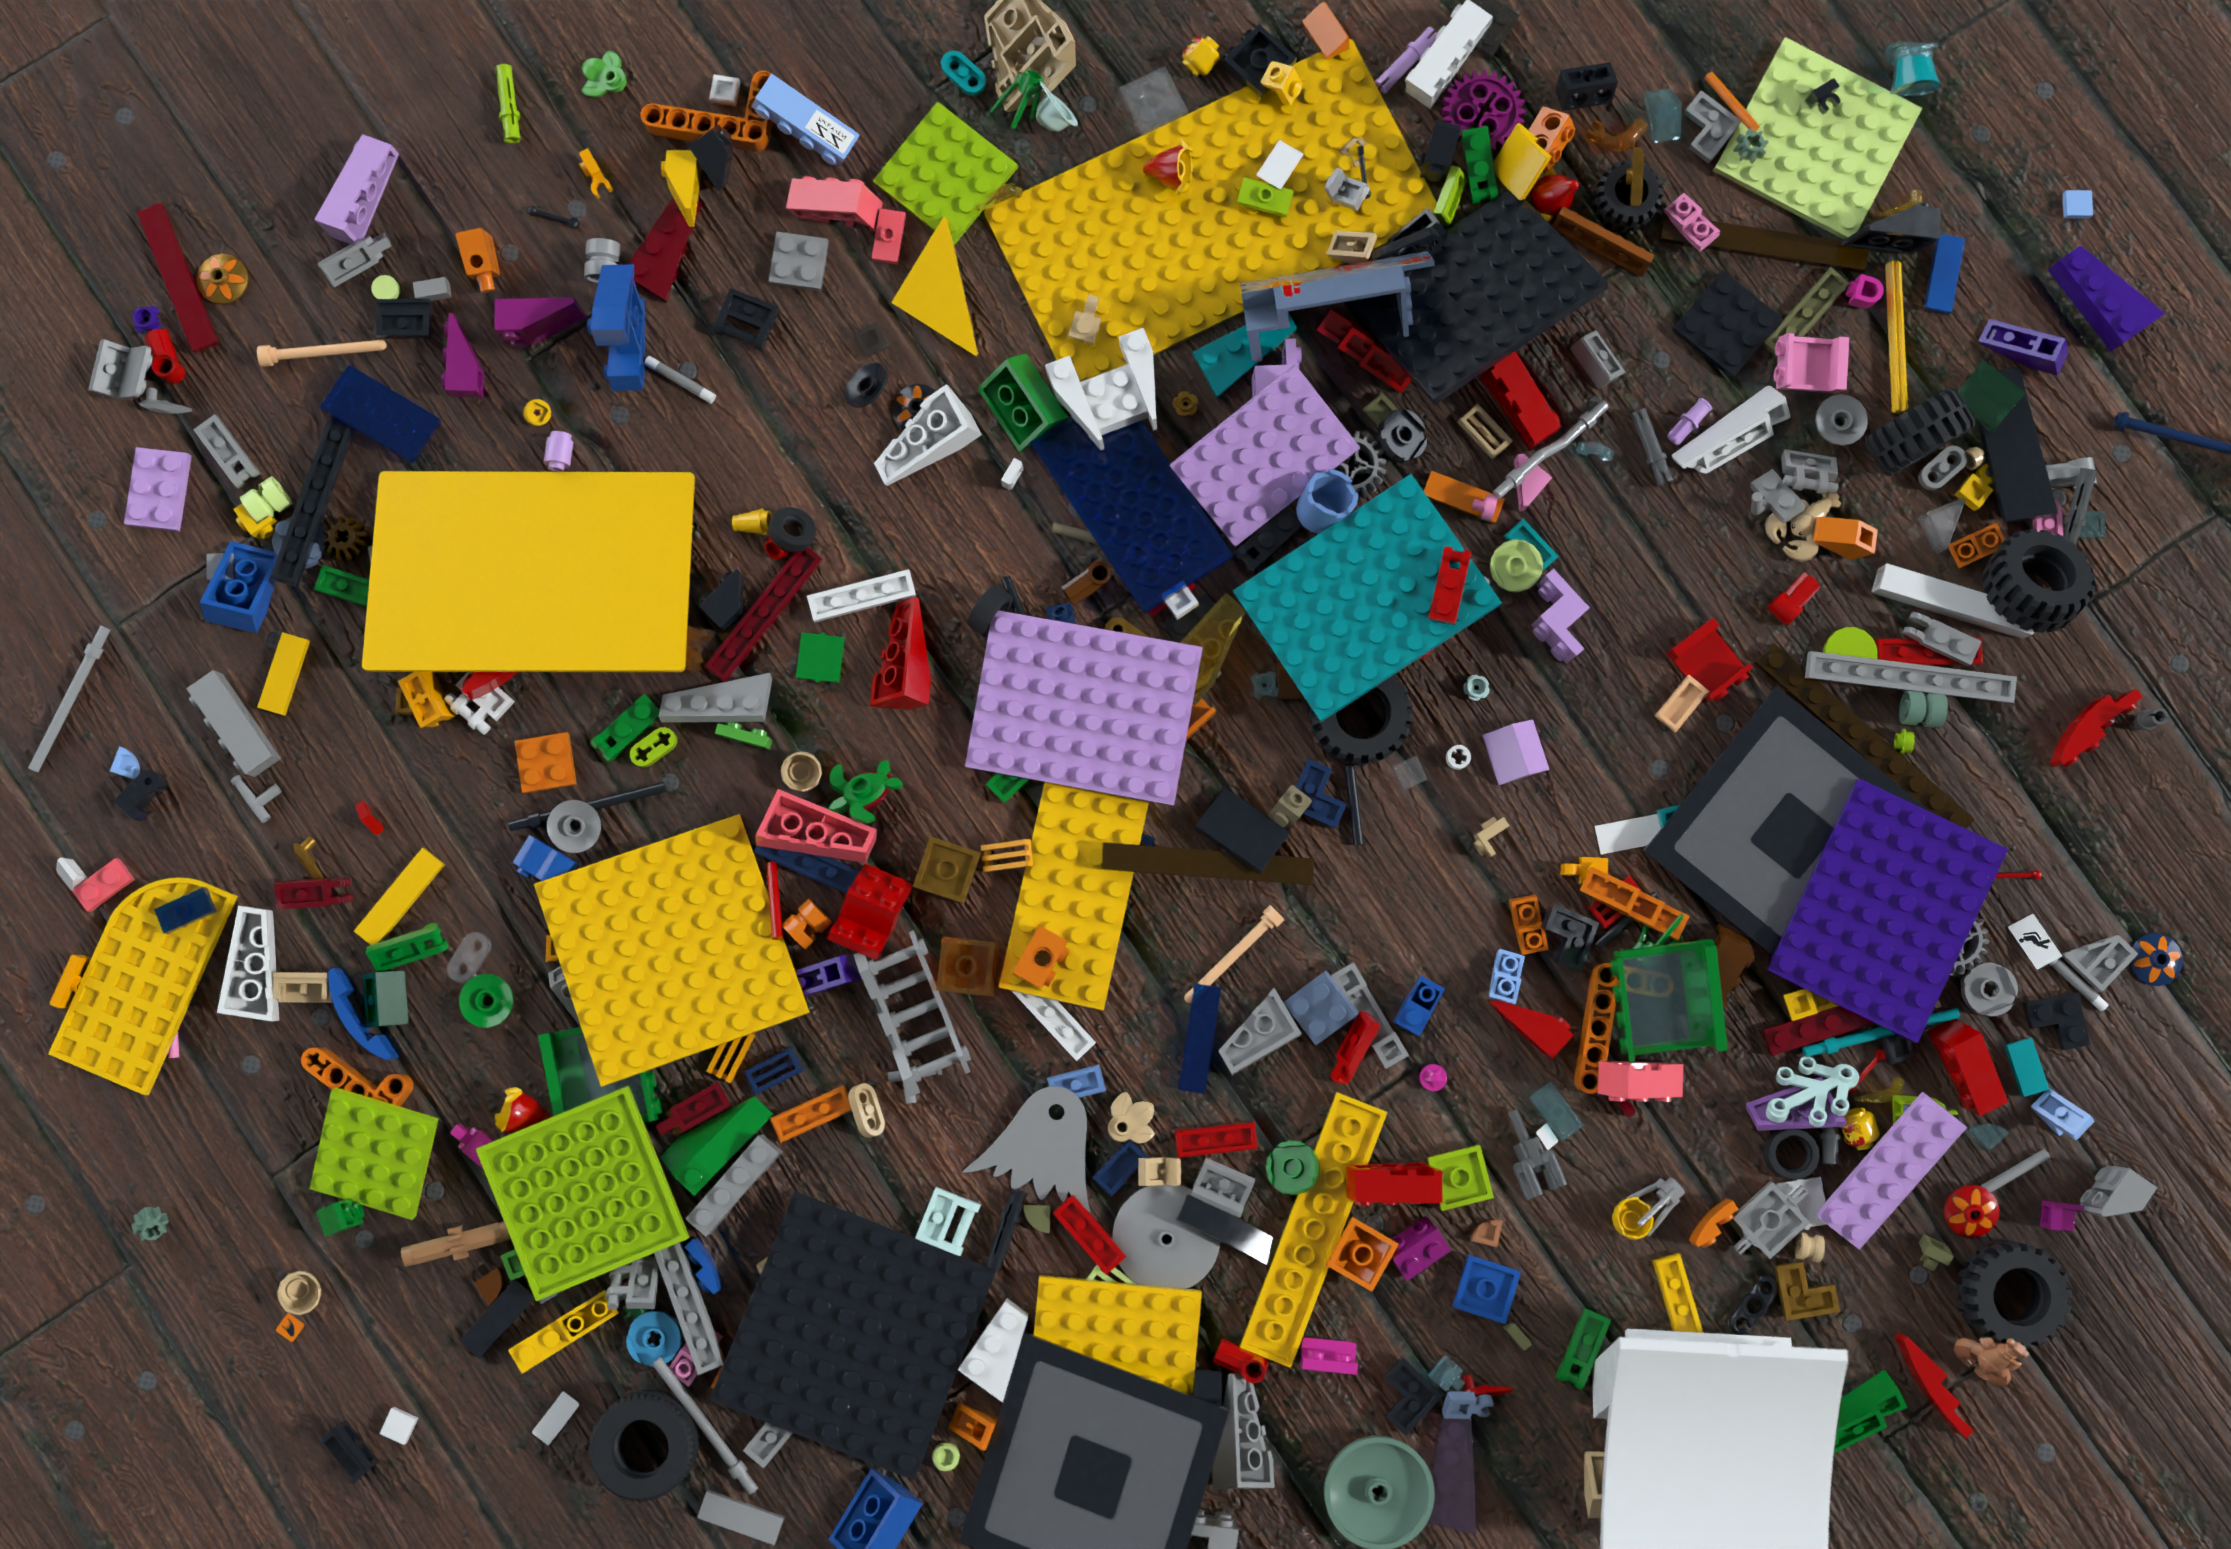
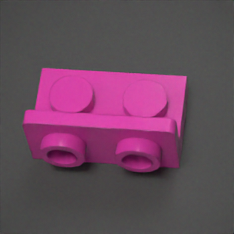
M1311 1337L1302 1338L1300 1366L1302 1369L1357 1375L1358 1363L1355 1360V1342Z

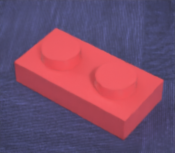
M115 858L72 891L85 910L92 912L135 879L121 859Z

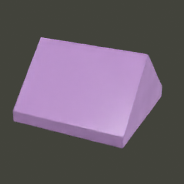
M1533 720L1514 723L1482 735L1498 786L1549 770Z

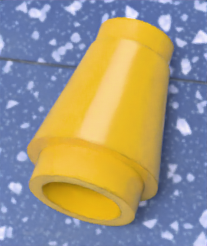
M762 508L734 515L732 517L733 530L765 535L769 532V522L772 514L770 511H765Z

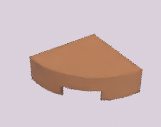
M1491 1219L1479 1224L1472 1232L1470 1241L1497 1247L1503 1220Z

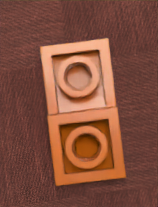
M1996 522L1948 544L1947 547L1959 569L1995 553L2005 538Z
M1534 894L1510 899L1509 904L1521 954L1525 955L1548 950L1546 933L1541 928L1542 922L1537 896Z
M1726 1198L1713 1207L1694 1229L1689 1239L1690 1243L1694 1246L1705 1248L1716 1242L1715 1237L1721 1234L1716 1223L1721 1225L1730 1221L1734 1217L1733 1213L1739 1210L1734 1201Z

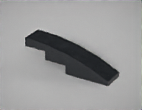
M1189 1194L1186 1195L1176 1218V1221L1198 1230L1199 1233L1222 1243L1223 1246L1268 1267L1271 1266L1279 1240Z

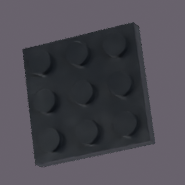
M1722 270L1674 326L1672 331L1732 379L1783 318Z

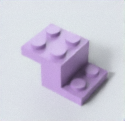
M1296 338L1285 339L1281 353L1282 365L1255 366L1252 377L1253 397L1294 364L1299 368L1302 356L1301 347H1296Z
M1553 568L1536 585L1539 588L1538 593L1547 602L1551 601L1553 605L1533 622L1531 626L1534 628V635L1540 641H1546L1552 648L1550 651L1553 656L1567 664L1584 650L1567 628L1590 607Z

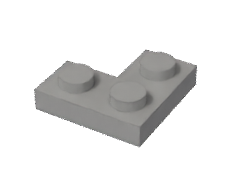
M1700 91L1683 113L1703 128L1688 149L1709 164L1740 125L1741 120L1703 91Z

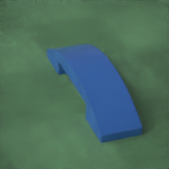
M332 968L329 970V988L332 1001L349 1033L374 1055L385 1060L397 1059L399 1056L385 1035L373 1037L347 996L356 990L342 968Z

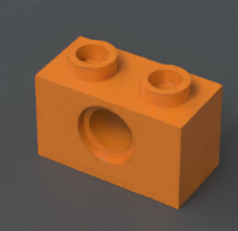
M1039 925L1013 970V975L1039 990L1044 985L1049 987L1056 975L1052 971L1057 961L1062 964L1069 952V949L1066 948L1068 941ZM1046 952L1050 956L1049 964L1046 966L1037 965L1034 960L1036 954Z

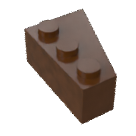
M1718 923L1715 930L1719 932V935L1714 943L1717 948L1723 1010H1725L1728 1003L1726 998L1730 991L1734 992L1741 981L1739 975L1744 968L1747 969L1754 959V950L1746 936ZM1683 995L1682 999H1683L1684 1005H1686V1004H1685V995Z

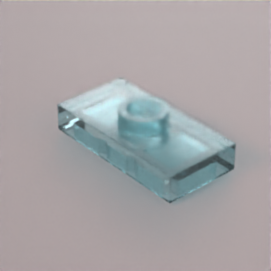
M1548 1082L1528 1097L1560 1141L1563 1142L1584 1126L1552 1082Z

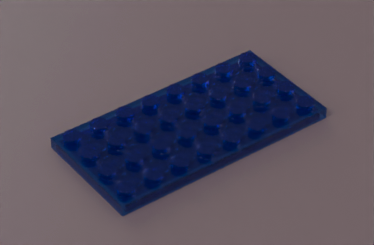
M1069 417L1031 441L1030 444L1144 614L1233 558L1232 552L1186 485L1170 467L1171 463L1141 420L1101 435L1104 449L1100 450L1079 423H1076L1072 417Z

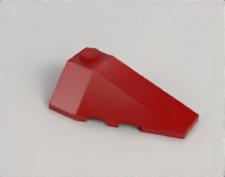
M912 597L897 603L888 631L891 639L887 649L882 650L880 658L884 659L880 673H875L872 681L871 707L913 710L929 704L931 677L919 598Z

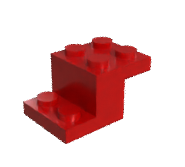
M865 863L847 891L840 915L831 928L827 939L877 960L895 930L902 907L910 895L914 884Z

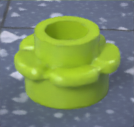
M1902 729L1900 734H1895L1894 749H1899L1898 751L1901 755L1912 753L1914 748V732H1906V729Z

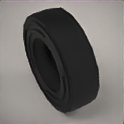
M784 507L775 512L769 522L768 531L774 543L783 550L802 552L809 548L814 541L816 525L810 515L803 510L794 507ZM788 522L797 525L801 529L802 535L798 537L789 535L785 532L783 525Z

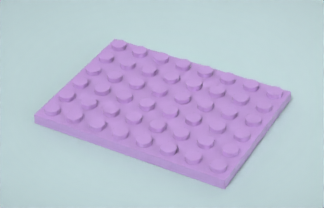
M998 611L990 623L965 767L1174 805L1203 647Z

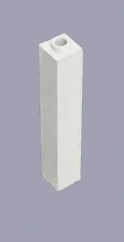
M1887 563L1878 568L1871 592L1873 594L2021 639L2035 633L2033 629L2028 631L2020 629L2019 625L2015 623L2012 625L2007 622L2005 616H1999L1995 612L1996 607L1993 604H1989L1986 597L1988 594Z

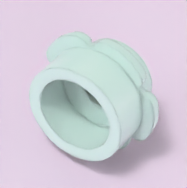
M1471 675L1467 678V683H1464V693L1468 694L1469 698L1474 701L1485 698L1489 693V682L1483 676ZM1475 685H1477V686L1479 687L1478 690H1475V689H1474V686H1475Z

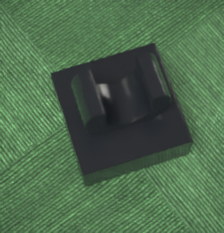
M1835 78L1814 89L1805 102L1810 109L1818 105L1819 111L1825 114L1829 110L1826 101L1831 102L1834 107L1840 104L1839 96L1834 94L1840 86Z

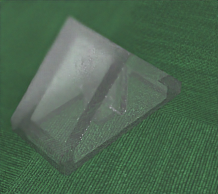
M1960 498L1927 512L1918 518L1933 552L1940 553L1948 548L1965 500Z

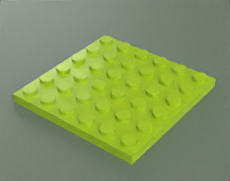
M629 1086L476 1148L536 1301L690 1238Z

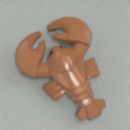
M1990 1337L1980 1338V1343L1967 1338H1961L1956 1341L1954 1346L1956 1356L1968 1367L1976 1362L1978 1356L1979 1366L1975 1367L1974 1372L1983 1380L1997 1386L2008 1385L2011 1381L2009 1370L2014 1371L2022 1365L2014 1360L2017 1356L2026 1359L2029 1355L2026 1348L2013 1339H2008L2006 1344L1996 1343Z

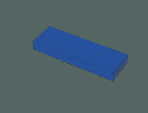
M1940 233V239L1935 243L1923 310L1946 315L1952 313L1965 238Z

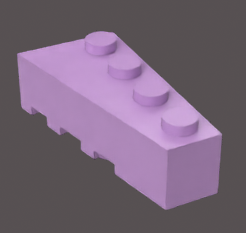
M363 134L359 141L356 142L353 152L314 219L332 238L352 244L365 237L399 155L391 144Z

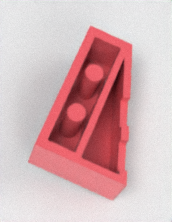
M1599 1061L1598 1094L1609 1095L1610 1101H1625V1098L1632 1099V1101H1648V1098H1655V1101L1671 1102V1097H1682L1683 1064L1670 1062L1629 1063L1624 1061Z

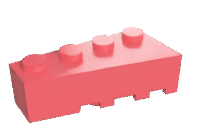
M778 789L756 833V845L866 863L876 841L877 829Z

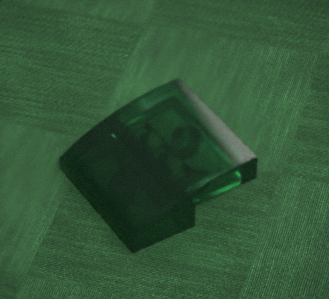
M1984 360L1958 390L1975 420L1991 433L2026 393Z

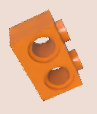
M1543 106L1528 131L1538 138L1536 143L1552 156L1544 168L1545 171L1550 172L1553 165L1559 161L1562 150L1574 136L1575 127L1569 114Z

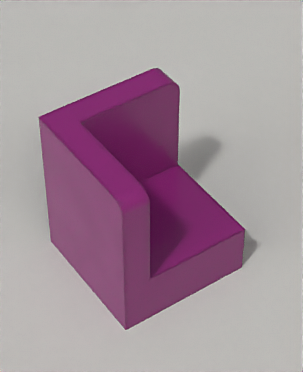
M2042 1200L2040 1227L2059 1231H2073L2075 1228L2076 1210L2084 1211V1206Z

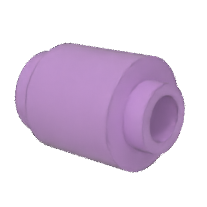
M562 431L550 432V437L546 441L544 464L548 466L549 470L563 472L564 469L570 467L573 441L569 433Z

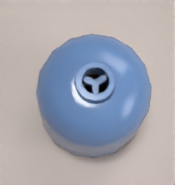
M1329 469L1328 472H1317L1313 475L1299 497L1296 507L1298 520L1303 527L1310 532L1320 534L1333 524L1349 516L1357 505L1358 493H1355L1351 485L1352 480L1348 476L1333 469Z

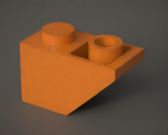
M1817 517L1813 542L1849 560H1854L1875 554L1878 529L1860 520Z

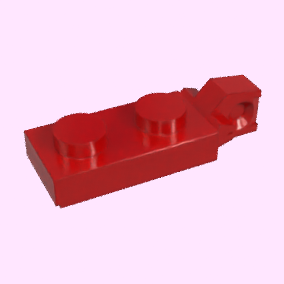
M1359 1011L1335 1055L1338 1061L1330 1075L1334 1082L1347 1086L1360 1062L1364 1059L1372 1040L1377 1035L1381 1025L1368 1012Z

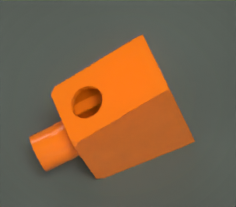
M482 228L455 233L467 276L477 281L480 293L494 291L495 287L492 277L499 276L500 271L492 235Z

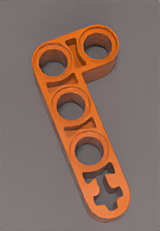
M309 1048L301 1056V1064L304 1069L331 1090L336 1087L355 1093L356 1087L361 1085L364 1088L363 1096L401 1107L413 1090V1081L406 1074L389 1075L377 1086L327 1048ZM315 1055H320V1056L318 1057V1060H319L322 1064H315V1063L317 1062V1059L315 1058ZM337 1069H340L343 1073V1079L340 1083L334 1078V1073ZM396 1079L402 1082V1090L399 1093H396L393 1089V1083Z

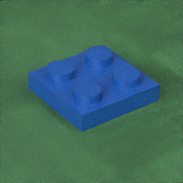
M1467 1254L1452 1307L1506 1324L1521 1271Z

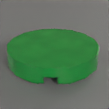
M1293 1140L1282 1142L1276 1146L1267 1158L1266 1173L1268 1180L1278 1191L1284 1194L1299 1195L1305 1193L1314 1186L1319 1177L1320 1164L1318 1156L1310 1146L1303 1142Z

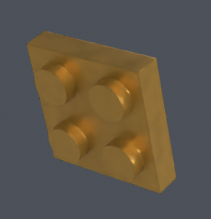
M930 836L913 887L964 904L981 853Z

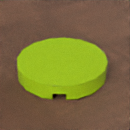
M1845 627L1835 631L1827 639L1823 647V653L1870 659L1878 658L1877 646L1873 638L1866 631L1856 627Z

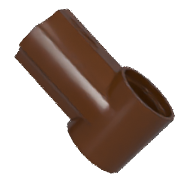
M1104 561L1093 562L1087 570L1063 585L1061 589L1069 602L1076 606L1099 589H1103L1110 584L1112 579L1111 568ZM1097 569H1102L1107 573V577L1104 580H1096L1093 577V572Z

